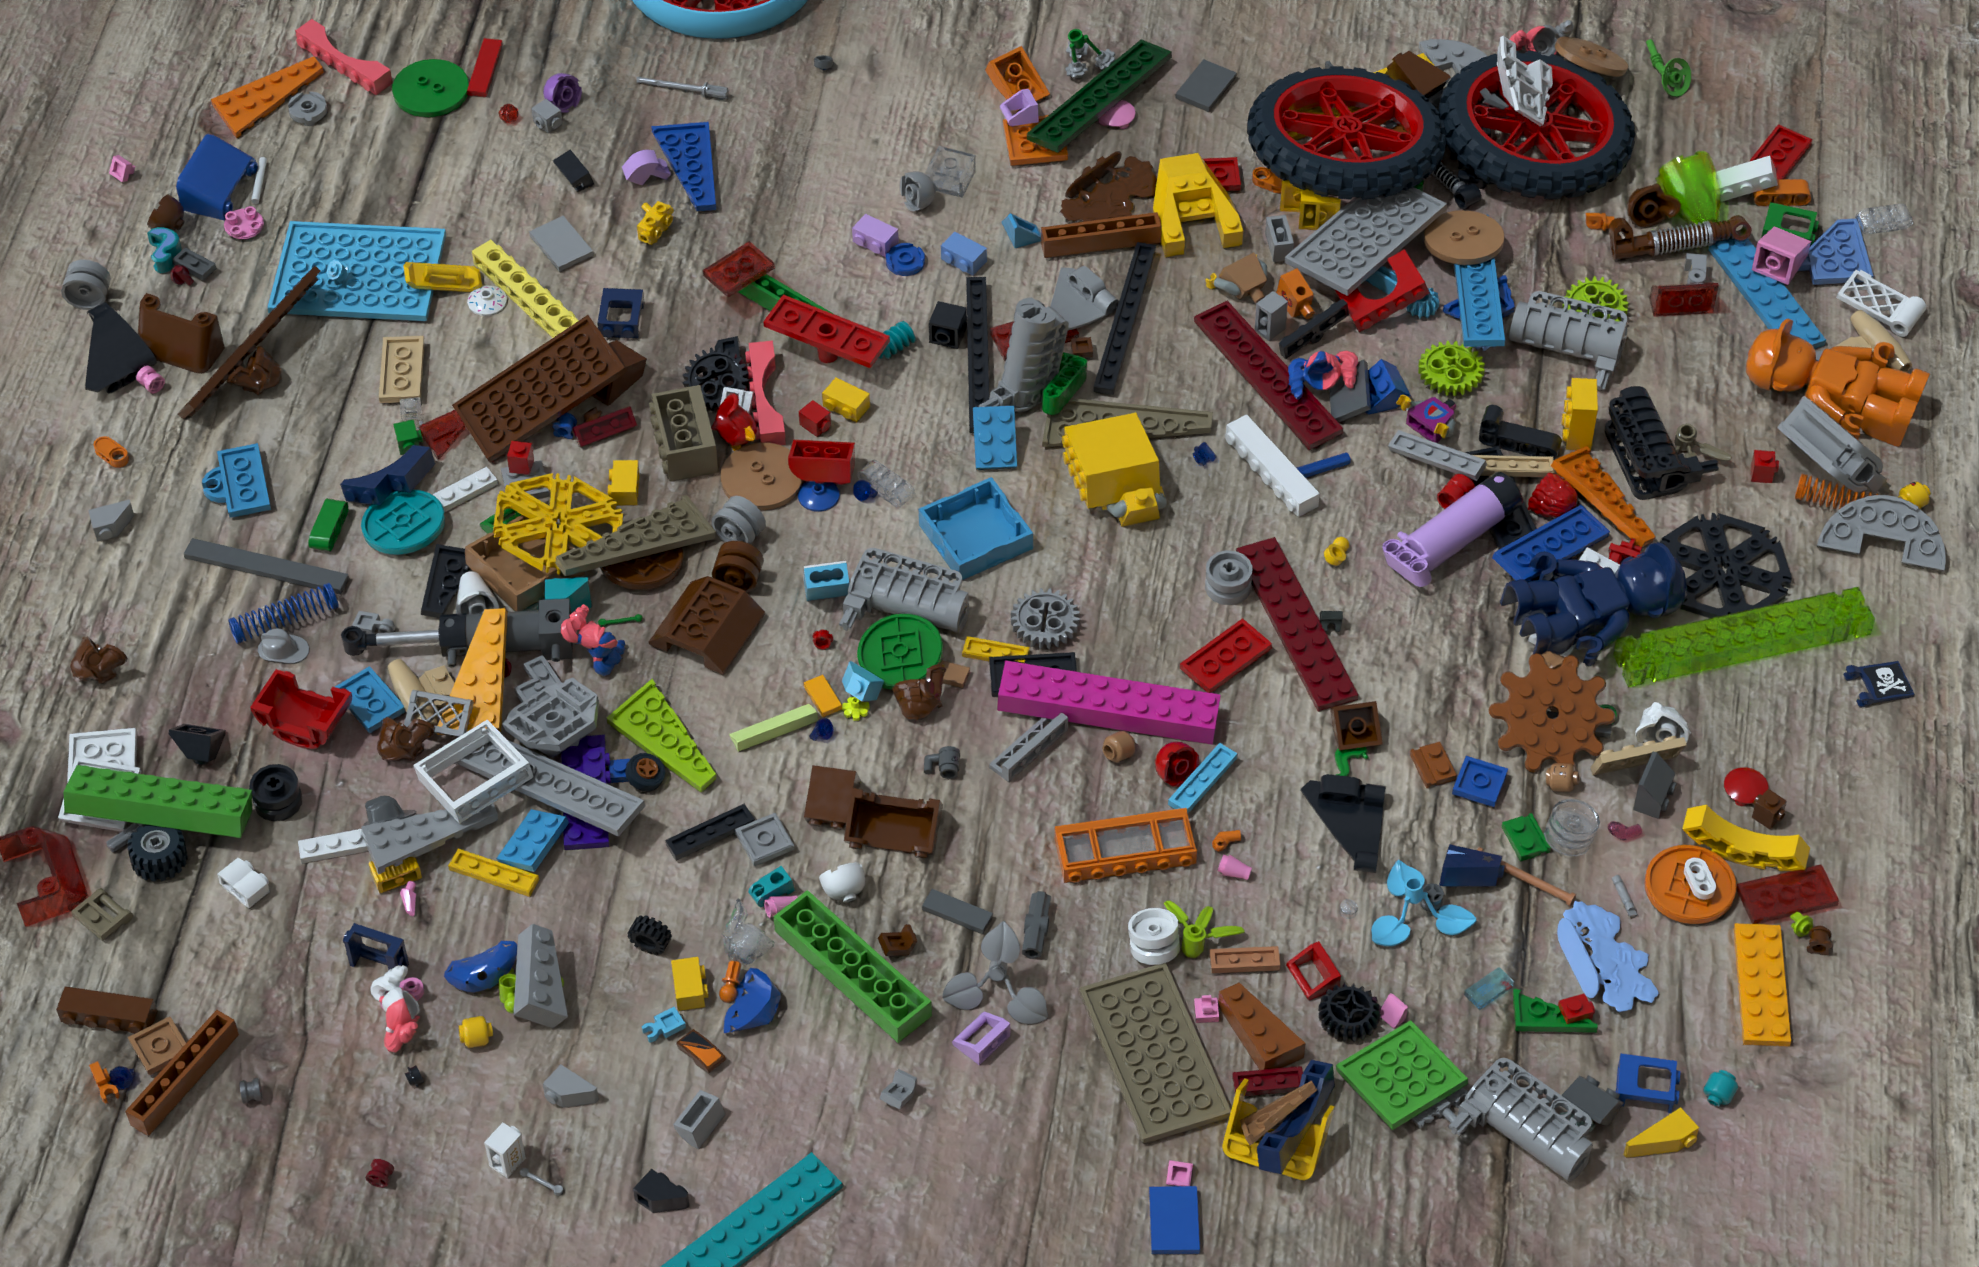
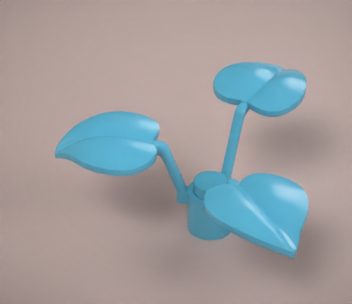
M1398 860L1389 873L1387 888L1395 896L1405 895L1400 920L1389 915L1378 918L1372 925V941L1381 946H1396L1406 941L1410 935V927L1403 924V922L1405 921L1408 904H1417L1422 899L1426 901L1433 916L1438 918L1436 927L1444 934H1460L1474 925L1477 919L1471 912L1457 905H1444L1440 908L1439 913H1437L1428 898V893L1423 892L1424 876L1418 870Z

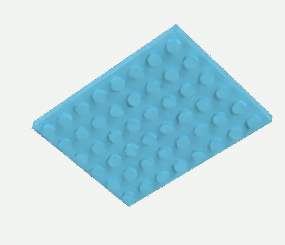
M290 221L267 307L268 313L279 304L304 275L316 266L321 270L316 276L319 280L287 314L427 321L434 290L410 287L405 281L403 265L405 262L440 264L446 238V229ZM333 260L345 262L348 265V276L341 282L332 280L327 275L328 265Z

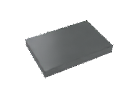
M1203 59L1176 92L1175 98L1209 112L1236 79L1237 73Z
M1365 360L1358 362L1356 382L1353 388H1348L1343 381V377L1340 376L1338 382L1329 389L1331 415L1338 423L1371 410L1368 363Z

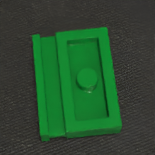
M1532 813L1526 817L1520 816L1502 822V829L1520 862L1540 856L1541 853L1550 852L1551 847Z

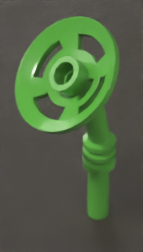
M1652 39L1647 40L1646 44L1651 55V63L1662 75L1664 90L1670 96L1678 97L1683 95L1691 83V69L1684 59L1673 58L1664 66L1661 54L1657 52L1654 41ZM1674 64H1680L1682 69L1674 68ZM1667 85L1674 87V92L1669 90Z

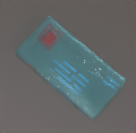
M1498 967L1466 989L1464 995L1481 1010L1514 987L1515 982Z

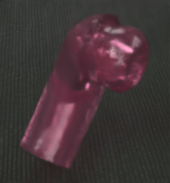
M1612 821L1607 826L1610 834L1622 841L1642 834L1639 824L1627 827L1619 822Z

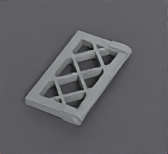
M412 690L404 725L408 727L414 716L418 713L427 722H431L436 717H439L443 726H435L434 733L460 737L467 731L474 701ZM419 697L429 700L422 706H418ZM436 700L448 702V705L438 710L434 702ZM431 704L436 713L426 720L422 710ZM453 705H464V709L458 714ZM451 708L456 716L446 723L441 714ZM457 720L460 722L458 730L448 727Z

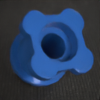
M566 412L557 418L558 422L553 424V434L556 437L572 439L574 436L572 429L576 426L577 420L571 413Z

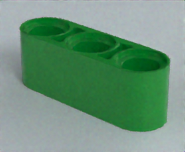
M325 499L309 535V548L332 551L348 515V502Z

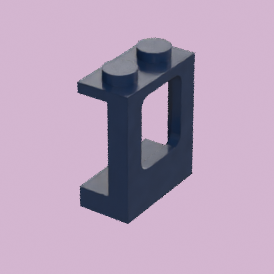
M603 288L597 322L598 329L603 337L639 339L641 309H644L645 304L643 289ZM609 308H631L630 320L627 322L608 321Z
M356 923L344 935L343 943L345 944L346 955L351 967H355L360 957L387 965L389 970L398 965H404L407 968L409 966L404 939ZM361 936L386 944L387 952L366 946L362 942Z

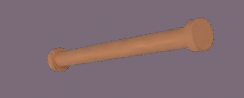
M1481 847L1477 849L1478 851L1484 852V849ZM1501 861V865H1505L1504 872L1565 901L1568 906H1572L1574 903L1575 893L1572 892L1570 894Z

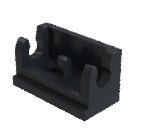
M571 149L552 160L572 187L582 182L580 186L575 188L577 192L584 190L590 185H594L589 171Z

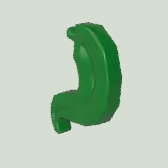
M1366 747L1340 751L1337 749L1335 752V762L1340 774L1336 775L1349 776V759L1360 758L1361 756L1364 759H1368Z

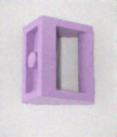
M1029 89L1020 90L1000 105V109L1010 126L1039 122L1038 104ZM1022 109L1015 115L1011 113L1012 110Z
M982 1012L952 1041V1044L980 1065L1010 1037V1023L1004 1018ZM985 1022L993 1028L976 1045L966 1042Z

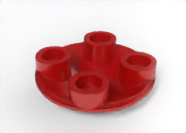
M1740 767L1733 769L1724 779L1726 793L1738 806L1753 804L1755 798L1759 794L1763 795L1769 788L1766 778L1752 768Z

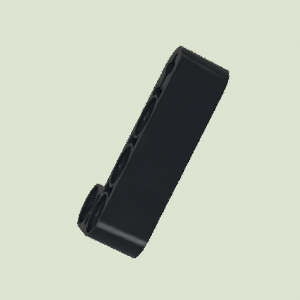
M1497 405L1486 407L1479 431V441L1482 444L1490 447L1499 446L1500 449L1527 456L1553 457V460L1557 458L1562 443L1559 435L1503 421L1504 412L1502 408Z

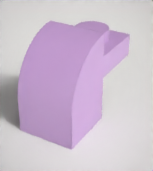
M654 150L636 152L622 166L626 180L639 185H643L650 175L666 180L671 175L666 161L661 158L657 159Z

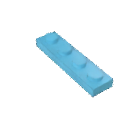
M1219 743L1168 799V805L1174 809L1187 808L1188 814L1235 762L1238 753Z

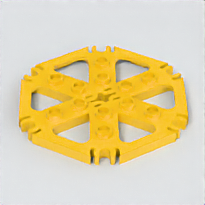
M553 473L509 483L505 487V492L500 491L497 495L493 526L494 537H500L498 544L502 546L501 548L540 571H543V566L545 565L546 573H549L550 568H556L557 574L560 575L561 570L555 563L556 556L566 552L567 541L582 548L586 546L588 541H596L602 538L601 535L587 527L608 523L613 527V533L622 525V510H615L617 502L575 476L573 477V482H571L570 475L567 476L566 480H562L559 478L560 473L556 474L555 479H553ZM548 488L551 492L549 505L526 493V491ZM573 493H581L596 502L595 504L571 509ZM513 509L529 519L511 524H503L504 510ZM558 519L560 522L559 528H557L556 524ZM546 537L544 556L542 558H535L517 546L520 543Z

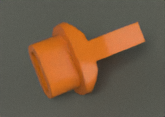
M1586 213V225L1590 229L1602 228V231H1605L1606 228L1609 229L1611 221L1614 220V216H1606L1605 213Z

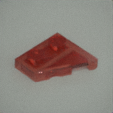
M453 410L420 425L419 430L438 460L465 430V424L456 410Z

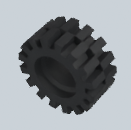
M640 915L635 918L627 933V937L631 943H635L634 946L636 948L640 947L641 951L644 952L646 950L649 954L653 952L654 955H658V953L661 955L670 942L672 934L671 930H668L666 925H662L661 921L657 922L653 917L649 919L646 915L644 917Z

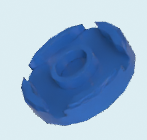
M911 243L894 245L886 254V266L889 271L896 275L911 276L917 274L925 265V253L920 247L917 248Z

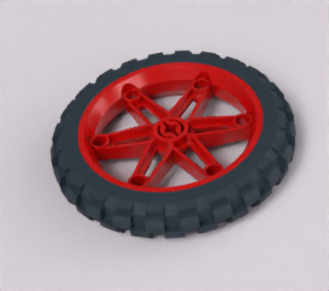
M1516 51V58L1526 65L1540 59L1552 67L1553 84L1552 88L1548 90L1550 97L1546 101L1545 106L1548 109L1556 101L1559 105L1552 114L1546 111L1542 126L1537 125L1515 111L1503 95L1497 66V54L1489 55L1479 59V61L1470 63L1460 70V74L1456 73L1448 82L1447 87L1443 91L1438 111L1440 120H1443L1446 129V145L1468 171L1474 170L1475 175L1488 184L1490 182L1496 184L1500 190L1508 193L1511 191L1519 192L1521 196L1528 198L1544 196L1545 200H1558L1562 196L1567 198L1578 197L1586 194V192H1594L1606 186L1607 182H1612L1621 174L1622 169L1627 166L1631 158L1636 133L1634 122L1631 121L1632 115L1627 105L1611 85L1607 86L1604 78L1595 72L1590 73L1585 68L1565 61L1564 57L1554 54L1545 56L1541 55V52L1528 51L1526 53ZM1487 88L1490 94L1499 92L1507 105H1509V108L1502 110L1496 107L1478 105L1483 99L1480 91ZM1569 104H1573L1583 111L1591 121L1562 114ZM1481 127L1511 135L1501 146L1492 140ZM1521 135L1527 138L1517 148L1514 146ZM1547 138L1552 141V143L1557 148L1560 154H1558L1554 150L1551 144L1547 141ZM1565 141L1596 143V145L1590 152L1575 157ZM1533 146H1536L1549 160L1535 159L1523 156V154Z
M1330 66L1329 69L1316 67L1310 68L1303 73L1297 71L1283 79L1277 80L1255 99L1253 106L1250 108L1247 122V134L1249 135L1248 140L1251 148L1256 152V156L1264 166L1270 169L1277 177L1283 181L1289 180L1293 184L1292 186L1299 189L1312 190L1317 195L1325 197L1332 195L1338 196V199L1352 200L1353 197H1361L1362 200L1375 199L1380 195L1388 197L1418 185L1429 177L1441 163L1447 140L1446 129L1443 120H1440L1439 112L1418 90H1412L1409 84L1399 79H1391L1387 74L1380 72L1372 73L1368 72L1367 69L1356 67L1354 69H1345L1343 66ZM1320 106L1324 115L1302 113L1301 111ZM1347 106L1358 107L1363 109H1360L1352 113ZM1334 107L1340 114L1339 117L1334 116L1332 111ZM1391 119L1400 125L1405 132L1381 127V125ZM1287 132L1299 133L1312 137V139L1306 144L1301 145L1291 138ZM1358 147L1362 156L1358 157L1353 148ZM1370 150L1395 153L1380 158H1373ZM1342 151L1347 159L1331 157V155Z

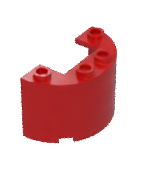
M275 669L250 706V709L262 726L267 724L274 730L272 734L301 748L315 749L321 744L324 745L351 705L352 692L344 688L339 689L332 686L330 690L333 697L319 695L311 690L300 689L295 675L291 672Z

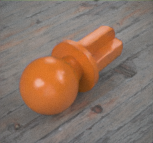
M730 961L728 963L726 976L722 978V982L726 983V985L722 986L719 991L720 999L723 1002H733L737 997L735 985H740V981H738L741 970L740 962Z

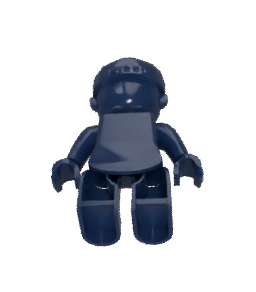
M1659 542L1650 544L1645 552L1637 555L1636 558L1628 557L1624 559L1615 574L1610 567L1603 568L1595 562L1556 560L1553 554L1544 551L1537 553L1529 565L1532 568L1544 570L1541 572L1539 580L1527 582L1524 579H1518L1506 583L1500 604L1501 606H1506L1518 602V609L1513 623L1515 626L1522 625L1519 632L1521 637L1536 633L1537 642L1533 654H1543L1546 651L1561 655L1569 650L1572 645L1576 644L1577 650L1588 649L1583 661L1587 667L1597 662L1601 650L1611 645L1625 633L1629 626L1628 612L1636 616L1649 615L1652 618L1672 614L1683 605L1687 597L1685 572L1678 559L1671 554L1664 544ZM1554 573L1556 576H1560L1559 578H1556L1554 581H1549L1553 577ZM1599 632V633L1596 634L1594 637L1589 636V635H1591V634H1593V633Z

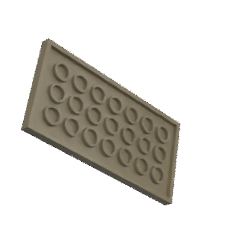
M1166 963L1079 988L1082 1001L1143 1144L1230 1117L1231 1109Z

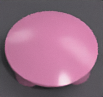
M1121 100L1099 118V123L1103 126L1108 125L1126 129L1135 117V109L1129 102Z
M252 206L229 211L225 215V231L236 239L252 238L260 233L264 225L262 216Z

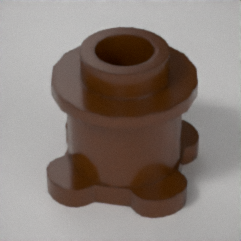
M1815 926L1810 929L1809 937L1811 939L1809 940V946H1807V952L1828 955L1829 948L1832 947V943L1829 941L1832 936L1831 931L1824 926Z

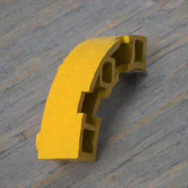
M1708 805L1687 809L1682 830L1699 845L1705 844L1712 848L1711 851L1720 857L1737 864L1764 870L1766 866L1777 867L1779 871L1806 869L1810 847L1800 835L1775 836L1743 829L1717 815Z

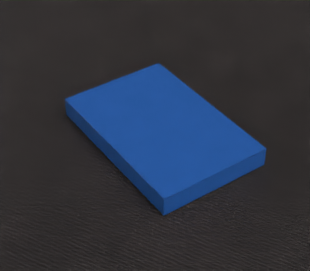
M1197 1186L1149 1187L1151 1254H1200Z

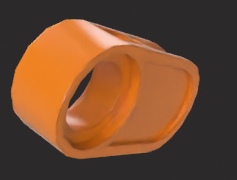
M1258 167L1253 170L1252 182L1254 185L1274 193H1281L1282 179L1277 177L1270 169ZM1264 175L1266 176V178L1259 179L1257 178V176Z
M107 436L99 437L94 441L93 445L96 455L115 468H121L128 464L129 456L127 450L116 441ZM116 455H124V457L119 460L113 459Z

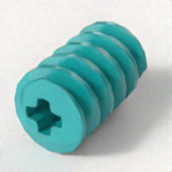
M898 322L895 326L883 332V334L890 336V342L878 358L882 359L884 356L889 359L891 354H897V350L902 351L903 346L908 347L910 342L914 343L916 341L914 332L907 322Z

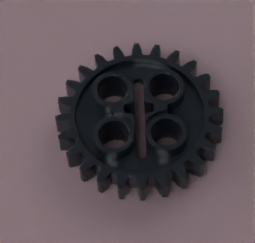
M711 347L708 354L705 350H702L703 356L701 357L695 354L696 361L689 360L691 367L685 366L687 373L683 374V378L686 380L683 382L684 387L702 385L701 391L706 408L710 406L711 412L714 411L715 407L719 409L724 387L747 391L744 385H749V381L746 379L749 377V374L746 371V364H742V358L737 359L735 352L730 355L729 349L722 353L721 347L718 348L717 352H714ZM719 365H726L723 369H717ZM700 373H707L704 377L698 376ZM729 381L734 382L731 386H725ZM710 389L715 390L712 394H706Z

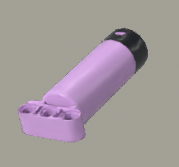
M1495 472L1410 535L1402 531L1398 532L1397 536L1402 542L1397 539L1386 541L1382 548L1388 566L1415 586L1423 587L1428 585L1432 580L1430 571H1433L1522 505L1523 500L1520 490L1508 475L1502 472Z

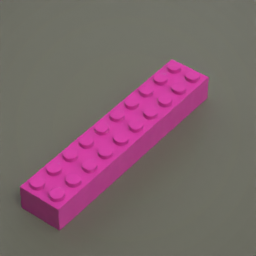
M1005 661L998 693L997 710L1048 719H1055L1060 713H1063L1068 717V722L1213 745L1221 695Z

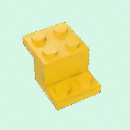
M1282 180L1280 211L1299 212V229L1317 230L1340 210L1341 199L1321 197V195L1314 194L1312 190H1302L1292 186L1293 184L1289 180Z

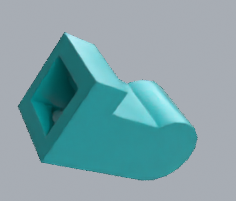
M780 866L752 884L748 893L759 907H764V902L769 897L781 896L784 893L789 895L795 891L790 876Z

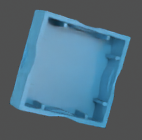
M992 477L967 487L958 494L944 497L918 509L919 526L950 569L960 572L962 580L1033 549V532L1019 513L1010 506L1005 494Z

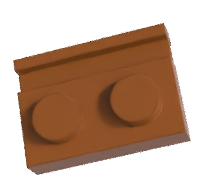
M1441 742L1422 746L1418 750H1410V756L1426 789L1430 788L1431 785L1438 786L1456 781L1457 774Z

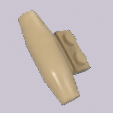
M1858 310L1851 316L1850 321L1859 337H1850L1836 346L1872 348L1873 351L1876 344L1887 342L1894 346L1895 351L1894 357L1887 359V366L1904 372H1908L1911 369L1912 363L1903 348L1881 323L1863 310Z
M402 659L394 660L388 665L394 690L406 712L412 690L450 696L454 681L445 665L425 671L419 679ZM419 697L418 706H422L429 700ZM436 700L434 703L436 707L443 708L447 702ZM431 704L422 710L426 720L435 714ZM419 713L414 716V719L423 720ZM436 718L430 722L434 726L438 725Z

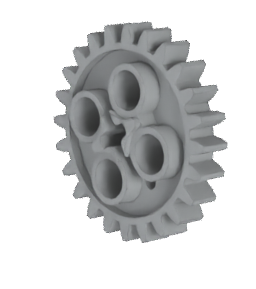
M1040 588L1039 593L1032 590L1031 596L1024 593V599L1018 598V604H1013L1011 625L1013 626V632H1017V638L1023 637V643L1031 641V647L1038 643L1039 649L1043 647V644H1046L1048 649H1050L1053 643L1059 647V641L1066 644L1067 638L1072 639L1073 633H1077L1078 626H1080V611H1078V605H1073V599L1067 600V594L1060 596L1059 590L1053 594L1051 588L1048 589L1047 593H1044L1043 589ZM1049 605L1048 614L1046 617L1045 632H1042V624L1045 615V606Z

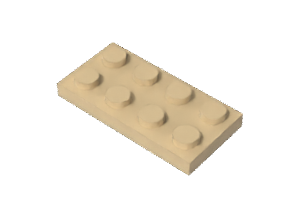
M424 336L383 337L379 387L380 403L421 402Z
M1671 736L1665 738L1663 742L1656 743L1655 740L1643 743V746L1640 747L1629 745L1623 747L1621 751L1614 752L1613 749L1603 751L1590 767L1592 775L1648 764L1653 751L1657 752L1663 760L1676 758L1687 746L1685 738Z

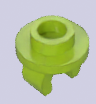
M1800 912L1790 916L1795 921L1791 924L1794 933L1799 937L1808 935L1809 930L1813 928V919L1808 915L1803 916Z

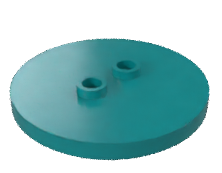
M414 489L411 493L395 491L381 505L371 504L362 517L361 529L365 541L373 549L386 554H407L431 544L441 534L446 518L441 502L432 494Z

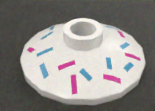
M482 286L470 293L467 304L474 314L491 316L505 308L507 296L499 287Z

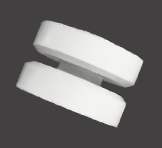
M1148 908L1139 911L1131 917L1128 923L1131 954L1134 959L1148 965H1160L1171 961L1180 952L1178 919L1172 912L1161 908Z

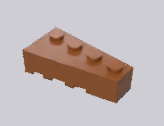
M1236 983L1219 991V1009L1259 1070L1283 1068L1304 1058L1306 1043L1242 984Z

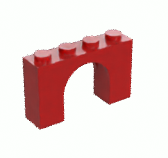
M1405 249L1387 259L1393 273L1397 277V285L1388 296L1373 300L1364 297L1358 288L1348 296L1335 290L1339 300L1343 299L1347 302L1349 316L1358 332L1370 328L1375 323L1388 318L1393 313L1406 308L1411 303L1422 299L1430 293L1425 281Z

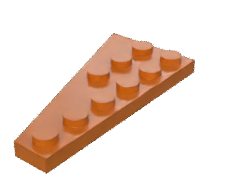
M313 56L212 98L211 102L237 139L242 135L241 132L243 130L252 128L255 121L259 118H265L285 102V98L289 95L294 96L298 92L297 89L302 85H308L323 73V68Z
M1588 446L1553 461L1551 467L1556 473L1568 481L1575 490L1579 491L1590 504H1593L1600 510L1604 517L1610 519L1618 530L1624 532L1630 539L1635 538V545L1644 547L1653 542L1656 536L1643 519L1636 517L1633 513L1635 508L1632 504L1627 505L1623 499L1625 495L1611 476L1606 472H1602L1599 468L1601 463L1597 458L1593 460L1589 454L1591 450Z

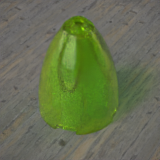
M1696 151L1695 155L1685 158L1681 155L1667 162L1659 169L1660 174L1655 180L1659 183L1665 194L1671 195L1680 201L1681 209L1678 215L1682 220L1692 226L1694 223L1698 224L1700 222L1702 225L1703 221L1710 220L1718 223L1721 212V192L1717 172L1709 153Z

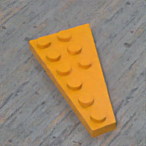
M506 608L484 609L450 693L451 697L474 701L466 732L486 720L501 732L508 613ZM453 705L458 714L464 709V705ZM451 708L442 713L446 723L456 716ZM441 720L439 721V723H438V725H437V726H439V727L443 726V723L441 722ZM457 720L448 727L458 730L460 722Z

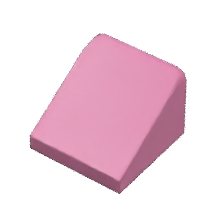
M1390 993L1380 1010L1381 1018L1395 1029L1406 1020L1408 1006L1394 994Z
M1169 1160L1166 1184L1190 1186L1193 1163Z

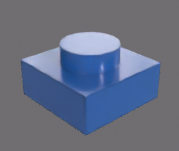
M631 758L610 760L611 783L628 782L625 770Z

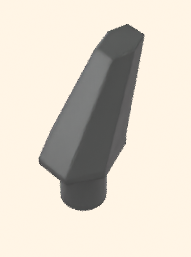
M1487 88L1480 91L1485 99L1483 103L1502 110L1509 107L1495 94L1491 95Z

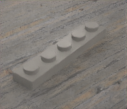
M1400 430L1397 431L1388 445L1390 451L1456 474H1463L1476 481L1487 466L1486 460Z

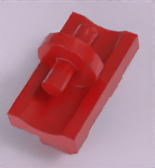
M1631 538L1629 543L1622 541L1620 546L1611 543L1609 546V559L1621 564L1622 560L1628 557L1636 558L1637 555L1641 554L1642 547L1635 545V538Z

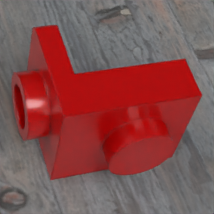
M1585 993L1559 1000L1558 1007L1567 1024L1583 1019H1590L1592 1021L1595 1008L1593 1003L1588 1001Z

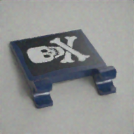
M1899 661L1860 667L1849 665L1846 667L1847 672L1843 674L1847 681L1861 676L1868 692H1861L1859 694L1860 699H1857L1856 702L1860 708L1877 702L1910 698L1915 695Z

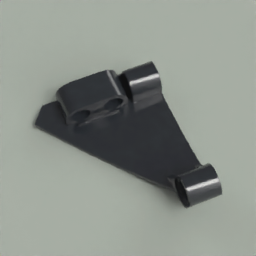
M106 302L87 311V314L89 313L93 321L85 390L97 393L105 390L108 394L116 392L135 381L137 373L144 366L152 367L157 364L154 354L145 342Z
M1331 774L1323 775L1320 781L1310 780L1300 791L1331 834L1354 860V871L1376 873L1386 786L1367 783L1365 785L1360 779L1355 777Z

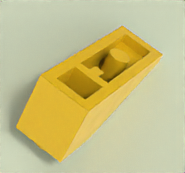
M1680 1107L1626 1142L1623 1155L1626 1158L1677 1152L1685 1146L1689 1148L1697 1141L1699 1127Z

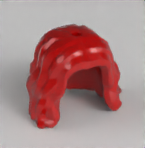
M1548 473L1532 492V497L1528 500V510L1541 514L1543 517L1556 519L1576 508L1577 494L1568 481L1562 479L1557 474Z

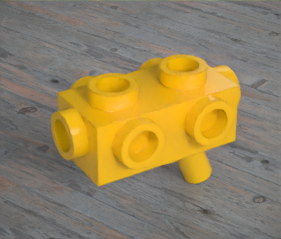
M659 201L653 207L647 202L642 205V209L646 214L637 225L638 240L650 245L658 241L662 232L666 231L673 221L672 214L674 209L670 205Z

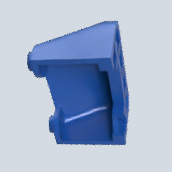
M206 134L177 180V194L184 211L225 220L226 213L233 210V203L230 198L232 192L244 174L250 177L253 173H256L258 163L255 158L219 137Z

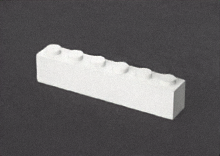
M1247 414L1226 425L1225 439L1227 443L1237 450L1239 456L1244 458L1249 463L1251 469L1261 476L1263 482L1273 489L1275 495L1284 501L1289 511H1293L1297 517H1300L1319 506L1320 493Z

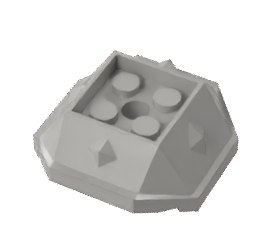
M574 678L565 680L564 683H556L545 687L509 712L507 720L503 722V726L506 732L528 748L538 749L554 758L570 746H578L582 738L596 729L599 699L597 694Z

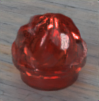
M505 104L503 107H500L498 113L499 118L503 122L511 123L516 121L518 109L514 105Z

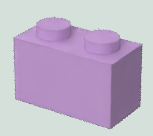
M867 214L852 228L854 243L884 257L891 250L890 248L899 243L897 228Z

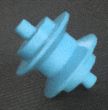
M333 260L328 265L327 275L330 279L341 282L348 276L349 268L345 262Z

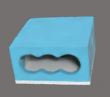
M846 561L804 566L803 580L807 601L848 595L849 577Z

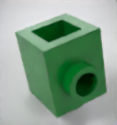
M414 420L393 424L400 455H404L413 445L420 446L419 442H423L421 431L416 430Z

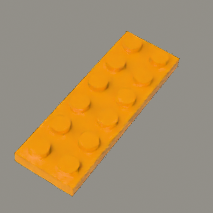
M1735 923L1733 930L1743 1045L1790 1047L1791 1034L1781 925Z

